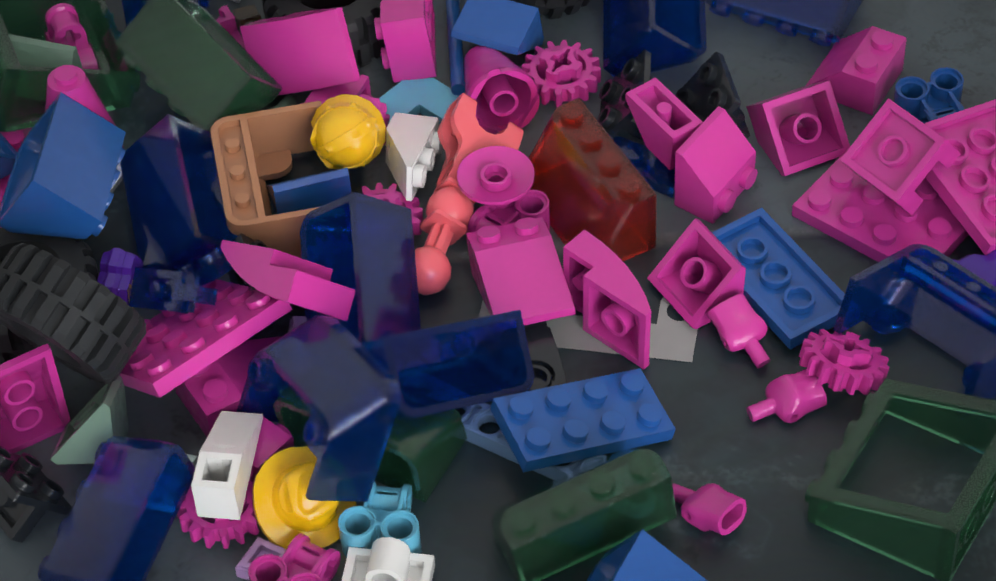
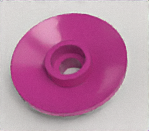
M489 146L475 150L462 160L457 170V183L462 193L469 199L485 205H503L520 199L531 189L535 177L534 167L530 159L522 152L506 146Z

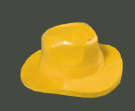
M289 447L273 454L264 462L254 479L252 499L257 522L271 543L285 549L288 548L294 537L300 533L308 536L310 542L319 547L327 548L340 539L338 519L341 513L347 508L356 506L353 484L340 461L327 452L312 447Z

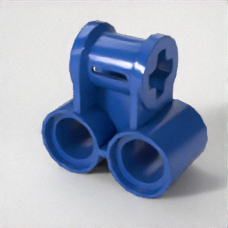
M943 67L931 73L930 82L915 76L901 78L895 86L894 102L923 123L965 110L961 104L964 83L963 75L954 68Z

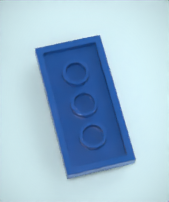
M763 208L712 232L746 268L744 284L746 299L753 310L763 318L766 325L789 350L802 344L804 338L807 339L810 332L818 334L820 329L827 331L855 316L856 305Z
M641 368L493 398L490 407L523 472L672 440L676 430Z

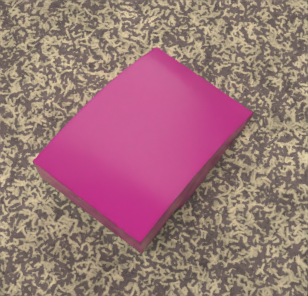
M342 7L296 12L287 16L261 19L240 26L258 97L304 92L360 80Z
M584 229L563 247V273L574 307L583 314V330L644 370L649 366L651 309L646 295L626 264L602 241Z
M222 240L220 248L229 264L243 280L259 292L343 321L348 320L356 290L331 282L333 269L276 249Z

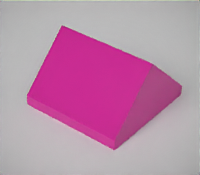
M695 218L647 279L692 328L698 329L712 322L707 314L713 307L735 295L744 294L746 268L699 219Z

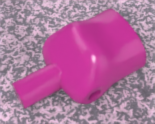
M743 293L721 302L708 312L707 316L716 327L720 339L728 351L736 352L745 349L756 368H761L770 362L771 359L759 342L767 333V325L763 318L753 310Z
M806 369L795 374L782 375L771 381L765 390L767 399L746 407V410L752 422L776 413L783 422L793 423L809 412L826 406V393L823 386L817 384L818 377L807 376L805 374Z
M673 483L667 492V497L670 500L682 504V517L703 532L711 530L721 535H727L741 524L746 515V500L724 490L715 483H707L696 491Z

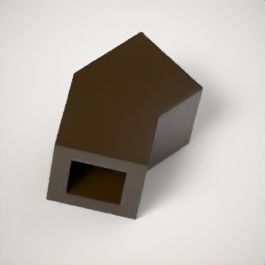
M254 4L233 9L237 29L241 36L240 26L262 19Z

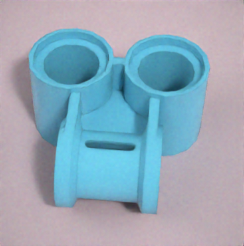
M376 481L367 482L363 506L347 508L338 519L341 547L346 557L349 547L372 549L373 542L382 537L402 538L399 540L409 546L411 553H422L419 521L411 513V485L404 484L402 488L377 486Z

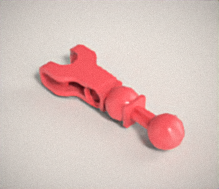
M462 93L450 104L438 128L439 140L445 150L446 158L438 177L436 188L426 205L427 217L420 225V229L429 235L423 247L410 251L402 267V275L406 285L414 292L425 296L442 291L451 279L452 267L446 252L449 245H453L466 234L469 220L474 214V204L476 202L465 196L457 183V170L460 163L467 155L484 147L506 146L518 150L524 133L522 128L512 122H509L507 128L499 131L496 135L486 132L479 125L476 118L478 102L465 93Z

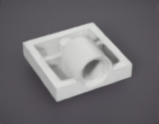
M382 537L373 542L372 549L349 547L342 581H432L435 558L434 555L411 553L409 546L399 539Z

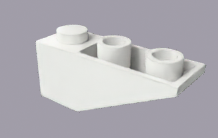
M395 112L386 127V164L406 201H412L418 189L424 188L427 172L432 171L434 168L436 154L442 153L443 147L438 136L439 117Z
M221 411L199 451L191 484L198 517L240 520L262 426L263 414Z

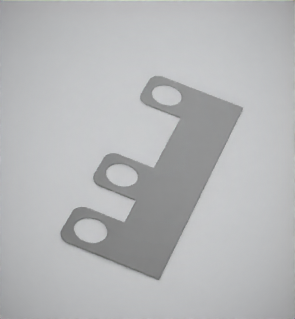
M663 297L660 301L657 324L651 323L649 358L692 362L698 329L692 328L685 320L676 321L671 319L667 314V308L670 303ZM484 300L482 301L476 327L492 320ZM570 315L546 321L547 327H550L557 348L619 354L583 330V316ZM507 330L487 340L505 342V332Z

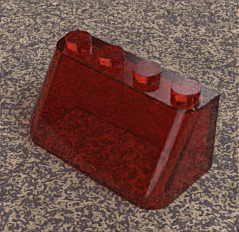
M580 98L557 107L528 157L533 164L535 173L534 183L530 190H538L547 195L550 208V226L564 245L568 244L585 229L602 241L622 261L656 248V193Z

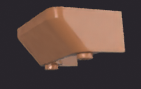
M321 100L220 118L212 125L211 138L227 227L233 234L238 236L242 233L254 241H262L268 248L276 249L299 258L303 247L310 248L311 240L314 238L324 243L326 234H330L334 241H339L341 235L345 234L349 243L344 203L272 215L266 180L281 178L291 171L293 166L291 154L314 151L310 141L313 131L311 121L317 108L322 105Z

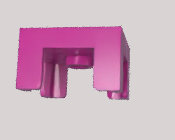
M888 98L840 161L867 183L872 184L910 215H913L923 202V199L914 192L938 160L945 167L950 168L961 153L944 137Z

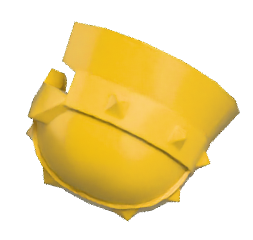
M341 94L327 99L317 108L311 121L313 131L310 141L317 152V156L330 169L365 167V165L369 164L379 155L385 143L386 125L381 112L371 101L358 95Z

